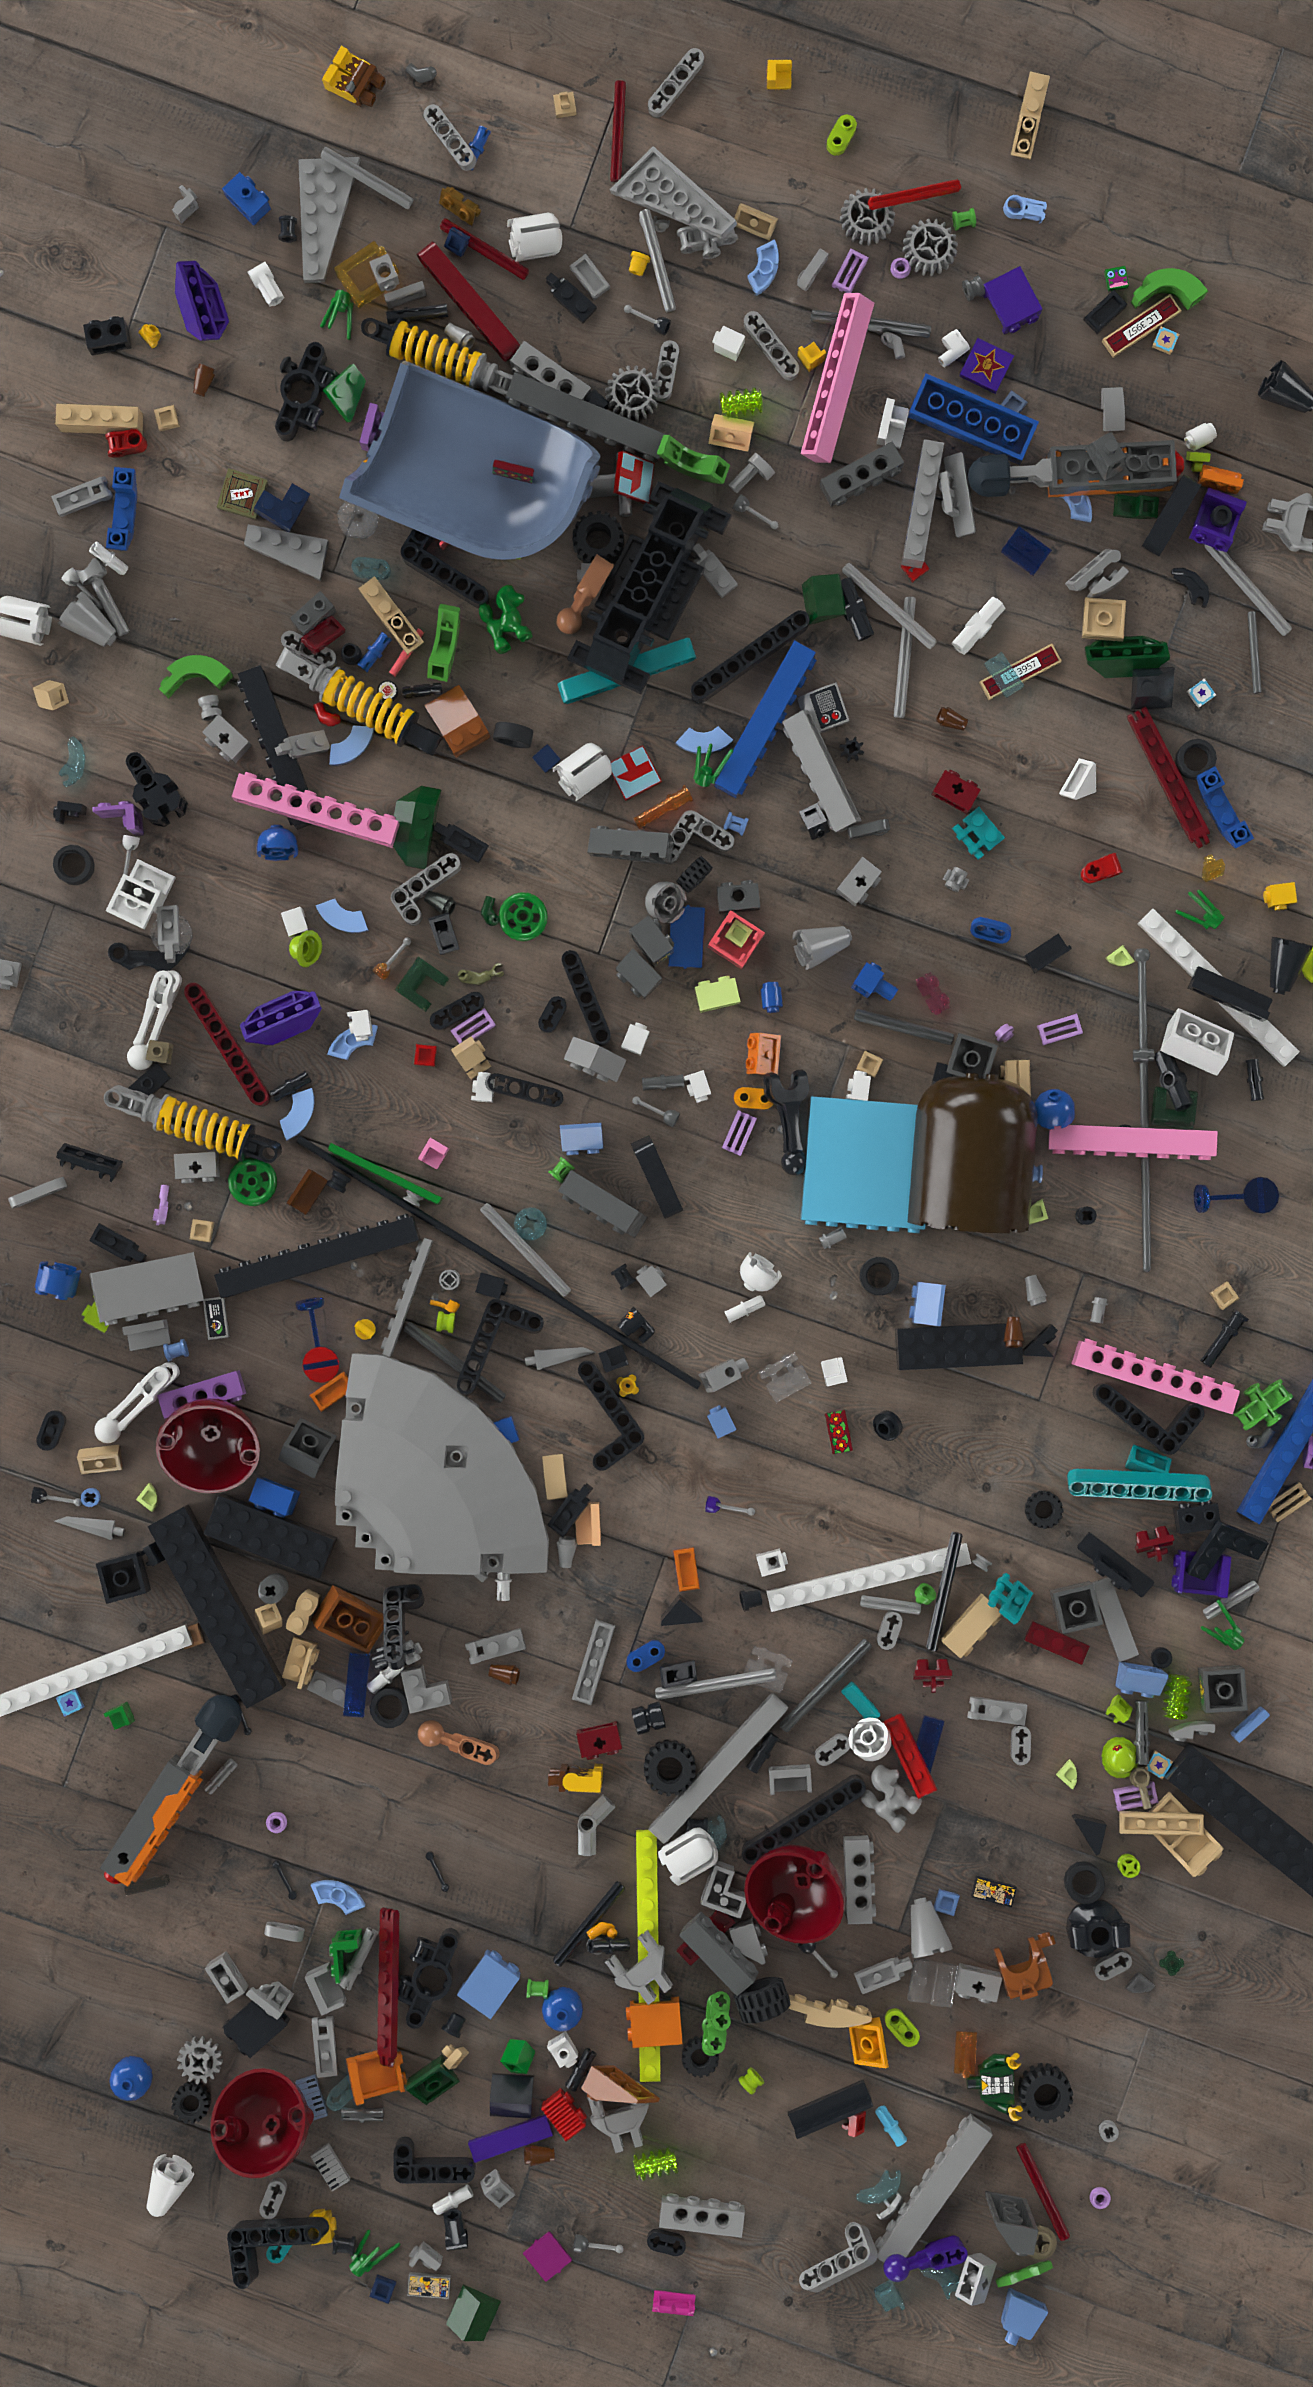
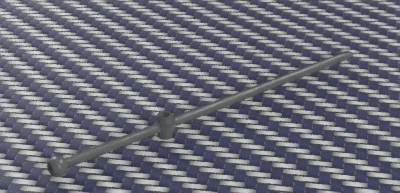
M1144 948L1136 949L1134 952V959L1138 962L1139 1049L1133 1050V1062H1139L1141 1128H1149L1148 1061H1154V1049H1148L1146 961L1150 958V952ZM1148 1154V1158H1141L1143 1270L1145 1272L1151 1270L1150 1163Z

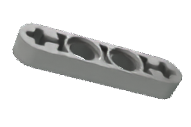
M690 49L649 99L648 111L651 116L655 118L662 117L704 65V54L700 49ZM691 57H699L698 62L694 61L690 69L689 65L691 64ZM685 71L688 77L681 80L677 77V73ZM671 86L675 89V93L667 95L664 93V89ZM662 97L663 101L661 102V109L656 108L654 110L653 104L658 105Z
M435 104L427 106L424 110V118L460 168L465 171L473 169L477 159L472 150L440 107ZM434 113L438 117L439 121L437 123L431 117V114ZM449 126V131L446 134H440L442 127ZM454 141H460L458 148L451 149V144ZM463 152L466 155V157L469 158L468 162L464 161V159L462 158L461 154Z
M755 311L748 312L744 317L745 330L785 380L792 381L796 379L799 374L797 361L762 316ZM750 318L752 320L757 319L756 325L759 328V331L756 334L755 332L757 331V328L755 327V325H749ZM761 334H769L771 340L768 343H763L759 339ZM775 349H779L783 352V357L776 359L772 356V352ZM785 360L789 368L794 367L793 374L791 372L786 373L787 367L783 363Z

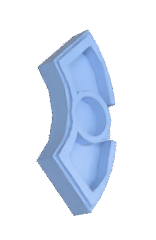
M775 239L756 248L758 264L754 271L747 275V279L756 296L765 291L776 276L779 252Z
M1087 495L1061 497L1068 503L1071 510V519L1091 523L1092 506Z
M353 725L351 734L346 740L331 744L329 765L338 766L350 763L365 752L372 740L374 728L370 729L367 726Z
M719 726L705 733L696 732L688 728L677 740L676 745L694 754H697V747L701 746V754H706L709 744H712V754L726 748L733 742V739Z
M336 899L316 905L322 918L338 930L347 933L369 931L362 911H347L339 906Z
M372 1025L373 1036L368 1037L369 1040L357 1042L350 1029L344 1031L333 1041L327 1055L348 1060L351 1053L357 1048L365 1045L373 1046L378 1026Z
M312 1088L292 1094V1109L285 1118L280 1120L286 1140L297 1136L307 1126L315 1104Z
M322 1880L311 1884L318 1904H335L343 1910L345 1915L365 1907L361 1896L353 1888L342 1882Z

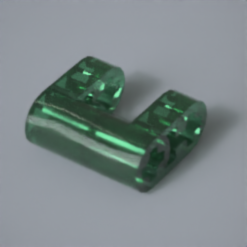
M417 957L395 988V991L427 1012L432 1003L416 993V990L426 976L443 987L449 978L420 957Z
M1156 1086L1152 1100L1151 1125L1192 1130L1196 1118L1198 1092L1188 1090L1193 1102L1192 1106L1182 1111H1176L1175 1109L1166 1108L1167 1089Z

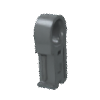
M882 819L849 827L847 830L849 840L869 835L882 836L890 830V824L888 819Z

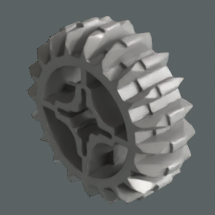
M867 188L864 189V193H861L858 189L856 196L851 193L849 200H845L844 207L841 208L840 213L842 215L840 216V221L843 222L842 230H847V237L853 235V242L859 239L860 245L863 244V241H867L869 246L871 245V240L876 244L879 243V238L884 240L886 233L889 234L891 227L894 226L895 221L893 218L895 217V212L892 211L894 206L870 210L869 205H866L870 197L883 195V192H880L878 195L875 194V188L872 190V193H869ZM854 209H856L857 215L859 216L855 223L853 222L851 217V213ZM880 211L882 212L884 221L881 225L878 223L877 219L878 212Z
M928 218L926 224L920 220L918 226L913 224L911 231H907V238L903 240L905 246L902 252L906 253L904 258L910 260L909 267L915 265V273L921 269L923 276L926 274V271H929L930 275L933 276L935 270L940 274L942 273V268L947 270L949 264H953V257L957 255L956 248L958 243L954 241L956 235L950 234L952 231L951 227L945 229V222L939 225L938 219L931 223ZM922 236V244L915 249L914 242ZM945 246L946 253L941 258H938V251Z
M637 365L634 367V370H630V366H626L625 372L620 368L619 375L613 373V380L609 379L607 382L610 387L605 388V392L608 394L605 396V399L609 402L608 408L613 409V413H620V416H627L630 420L631 417H635L636 422L639 421V416L646 419V412L652 415V408H657L658 403L656 401L660 400V395L655 393L660 391L659 386H654L657 383V379H652L653 374L651 372L646 374L645 368L638 371ZM634 380L631 384L624 383L626 381ZM641 383L649 390V397L645 396V393L640 390ZM636 389V394H633L629 399V393L632 394ZM617 391L621 392V395L625 397L624 405L618 401L616 397ZM634 404H641L639 407L631 408Z

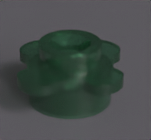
M1170 1950L1167 1952V1956L1159 1961V1965L1161 1968H1165L1170 1976H1174L1184 1966V1961L1178 1958L1174 1951Z

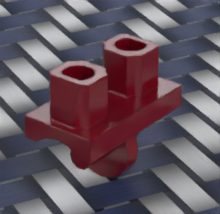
M1166 1526L1155 1528L1156 1539L1152 1540L1149 1539L1147 1530L1137 1532L1136 1553L1150 1551L1147 1552V1557H1155L1157 1562L1162 1561V1555L1168 1554L1166 1546L1173 1545V1541H1175L1173 1534H1169Z
M918 1659L916 1670L913 1673V1680H930L923 1681V1687H930L931 1693H936V1687H944V1681L936 1680H951L953 1675L952 1670H949L947 1659L936 1660V1670H929L927 1659Z

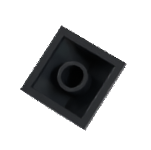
M680 1594L661 1615V1626L703 1622L702 1612Z
M492 2073L490 2116L531 2119L534 2076Z

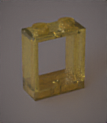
M375 241L334 267L336 276L352 296L351 298L359 309L386 291L381 292L377 282L360 292L347 273L373 254H376L378 258L387 254L383 246L378 247ZM392 262V264H393V266H394V268H395V271H396V273L398 274V273H399V270H398V268L396 267V265L394 264V262Z

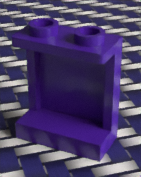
M1020 266L984 284V298H989L1003 326V334L1008 332L1010 334L1015 333L1022 325L1026 323L1030 325L1039 319L1042 307Z
M1208 488L1202 498L1189 538L1197 543L1205 544L1218 551L1227 553L1233 543L1235 530L1247 502ZM1224 505L1231 510L1232 519L1229 524L1219 528L1211 523L1210 514L1217 506Z
M1178 1550L1173 1560L1176 1573L1172 1576L1171 1582L1175 1592L1215 1595L1221 1598H1228L1231 1556L1222 1554L1204 1581L1188 1575L1185 1571L1197 1551Z

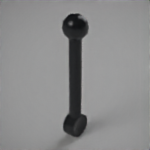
M237 1694L232 1695L231 1697L239 1704V1696ZM242 1713L241 1721L244 1727V1734L250 1735L252 1730L248 1727Z
M429 1851L425 1857L427 1860H430L442 1885L441 1890L447 1892L449 1885L445 1884L433 1859L434 1853Z
M278 1860L273 1861V1867L277 1869L289 1892V1899L294 1900L297 1897L296 1891L291 1889L280 1868V1862Z

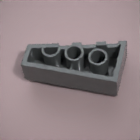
M597 826V828H591L587 853L595 857L671 865L674 840L669 833L648 832L644 830L629 831L625 828L612 830L606 826Z
M572 1170L558 1190L564 1194L562 1199L570 1204H573L574 1201L580 1204V1210L588 1215L590 1212L597 1215L595 1219L605 1225L608 1222L613 1224V1230L621 1235H624L626 1232L635 1238L648 1218Z

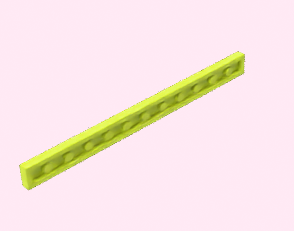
M636 1830L638 1937L642 1933L644 1934L646 1930H649V1933L658 1944L657 1837L649 1830ZM638 1940V1962L648 1956V1951ZM653 1980L648 1984L657 1995L653 2002H659V1985ZM639 1993V2003H646ZM660 2046L640 2047V2082H661Z

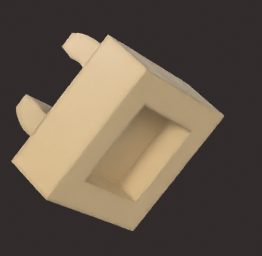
M561 92L553 95L557 118L577 115L573 92Z
M452 2044L446 2045L442 2053L448 2059L443 2064L448 2070L455 2069L469 2052L464 2047L455 2048Z

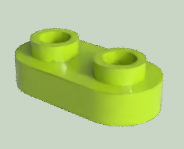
M846 114L837 120L827 139L826 147L830 154L839 156L847 149L857 127V122L853 116ZM848 122L850 126L846 127L843 123ZM839 140L841 143L835 144L834 141Z
M892 2008L886 2012L885 2023L887 2028L902 2045L906 2047L915 2046L920 2039L916 2026L900 2009ZM893 2016L899 2017L897 2021H892L891 2018ZM910 2031L912 2032V2035L910 2037H906L905 2033Z

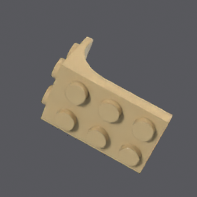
M1170 1792L1149 1811L1189 1813ZM1205 1828L1204 1836L1153 1834L1193 1877L1202 1875L1207 1870V1865L1211 1861H1216L1220 1858L1224 1849Z

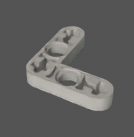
M688 810L681 816L670 834L674 840V846L680 848L679 850L676 848L673 850L672 855L674 858L671 860V864L675 863L693 834L723 852L733 848L734 837L697 812ZM694 816L696 823H690L687 830H691L690 833L684 828L679 827L680 825L685 827L687 823L686 817ZM704 826H711L714 832L711 836L703 835L702 828ZM717 831L721 832L719 837L722 839L729 838L728 842L730 845L721 846L722 842L717 838L716 842L712 841L716 837ZM677 832L684 833L685 841L677 843L674 840V835Z

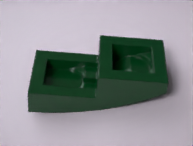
M1117 494L1114 497L1113 516L1133 519H1157L1159 498L1145 495L1134 497Z

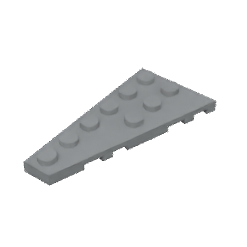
M654 146L610 189L611 194L721 239L737 225L736 220Z
M345 157L359 166L360 157ZM322 158L299 159L304 283L325 282L355 178Z

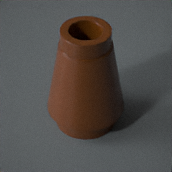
M198 364V368H195L194 394L205 397L215 376L213 374L215 369Z
M941 707L936 722L940 723V726L964 731L968 719L949 707Z
M1020 1317L1007 1318L1004 1336L1006 1347H1023L1024 1337Z
M491 1664L488 1676L510 1686L512 1684L517 1685L520 1677V1668H516V1665Z
M536 2145L524 2147L525 2165L530 2164V2167L554 2161L555 2159L554 2148Z

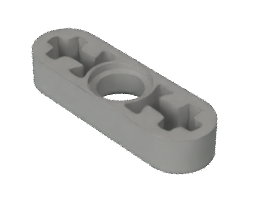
M671 340L664 342L661 346L655 377L657 383L654 386H659L660 390L662 388V381L666 382L665 390L667 392L664 395H660V400L658 401L661 402L669 400L672 395L679 357V346ZM672 347L674 352L671 353L670 361H668L667 351L665 350ZM662 367H670L672 373L669 376L662 375L660 372Z
M286 631L282 635L281 643L284 647L298 652L311 662L319 666L325 664L328 669L333 668L337 664V656L333 650L325 647L320 651L321 655L326 657L331 654L332 661L325 663L324 659L318 656L319 653L316 655H306L304 653L305 645L301 643L302 635L294 631ZM293 636L295 642L300 644L299 651L297 650V645L291 643L289 646L286 639H291Z
M60 1177L8 1198L13 1209L58 1192L68 1186L64 1177Z

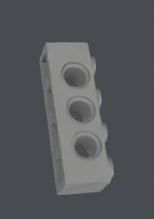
M525 341L510 360L513 373H519L560 391L563 388H570L572 391L569 395L584 400L591 391L590 386ZM532 364L538 366V368L534 371L528 369V367ZM548 376L555 378L553 382H546L544 379Z
M868 1835L843 1836L847 1924H873L872 1917H876V1906L872 1904V1896H875V1884L871 1883V1875H874V1862H870V1854H874L873 1841L869 1842ZM860 1854L865 1857L861 1863L853 1861L856 1855ZM859 1875L865 1877V1881L861 1884L854 1882L855 1878ZM863 1896L866 1898V1901L863 1904L855 1903L856 1898Z
M669 2193L662 2195L659 2228L742 2238L745 2208L744 2205L737 2201L724 2203L714 2198L700 2200L696 2196L684 2198L679 2197L677 2194ZM680 2208H683L687 2212L683 2215H680L676 2211ZM700 2211H705L707 2215L705 2217H699L697 2213ZM726 2214L728 2217L721 2220L718 2218V2215Z

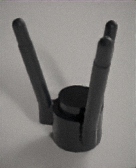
M408 1630L405 1631V1636L409 1634ZM399 1635L391 1641L397 1640L399 1638ZM383 1645L376 1648L377 1653L371 1655L376 1670L381 1668L385 1670L388 1667ZM415 1649L406 1650V1655L415 1652Z

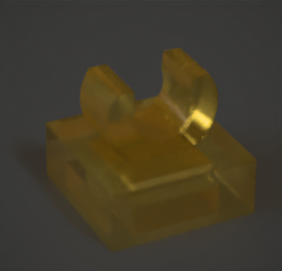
M1212 854L1204 857L1202 877L1205 882L1224 875L1225 863L1223 859L1215 861Z

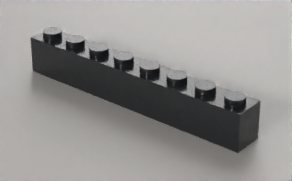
M259 665L238 673L240 680L237 681L240 692H245L247 699L244 700L248 712L252 711L254 716L251 722L255 731L259 730L261 737L258 738L262 750L266 749L268 756L265 759L269 769L273 768L274 770L273 780L277 782V785L285 786V784L296 787L297 791L305 792V790H308L297 758L293 759L289 754L279 756L276 754L275 747H278L280 743H284V739L289 736L264 669ZM294 799L291 806L299 807L302 804V800ZM315 806L311 809L313 813H317ZM287 817L290 825H294L297 830L312 825Z

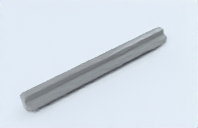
M325 147L322 150V159L406 209L411 207L413 203L412 197L330 148Z
M649 209L640 211L639 216L665 312H672L676 309L651 212Z

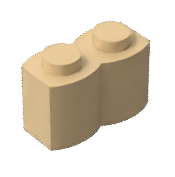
M310 1589L305 1590L296 1602L295 1611L291 1613L287 1620L286 1629L301 1635L310 1625L312 1614L320 1605L321 1595Z

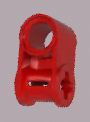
M136 429L113 431L105 434L109 444V457L118 458L125 455L142 453L147 448L146 439ZM135 438H140L137 444L132 445V441Z
M1112 853L1088 863L1081 871L1082 880L1085 883L1091 884L1123 873L1117 854ZM1088 871H1095L1096 874H1089Z

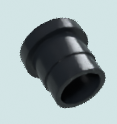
M347 643L342 648L341 657L346 664L355 665L360 662L362 652L357 645ZM348 649H355L356 652L353 656L348 657L345 655Z
M743 1590L739 1592L744 1612L749 1611V1608L762 1605V1597L759 1590L748 1592Z
M452 2012L441 2029L454 2037L460 2038V2031L466 2019Z

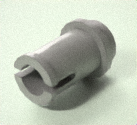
M842 1227L826 1235L823 1233L822 1237L819 1238L824 1249H830L832 1245L847 1239Z
M1095 1297L1094 1301H1092L1094 1304L1091 1322L1103 1324L1105 1307L1108 1306V1303H1106L1107 1299Z

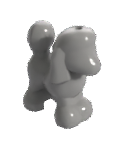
M880 1764L873 1770L871 1780L873 1786L878 1791L885 1793V1799L877 1801L876 1796L870 1790H865V1793L860 1798L866 1807L875 1809L877 1815L887 1820L892 1829L899 1833L906 1824L907 1818L902 1814H895L894 1811L904 1807L911 1814H914L920 1807L922 1799H918L916 1795L911 1797L906 1795L905 1790L897 1783L899 1778L898 1770H890Z

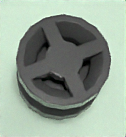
M979 275L975 276L973 280L962 281L963 291L968 301L973 300L975 296L981 297L985 295L984 285Z

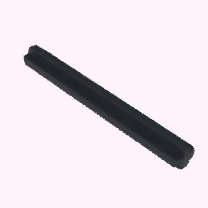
M617 1881L554 1956L553 1962L561 1967L586 1938V1932L600 1921L625 1890L623 1884Z

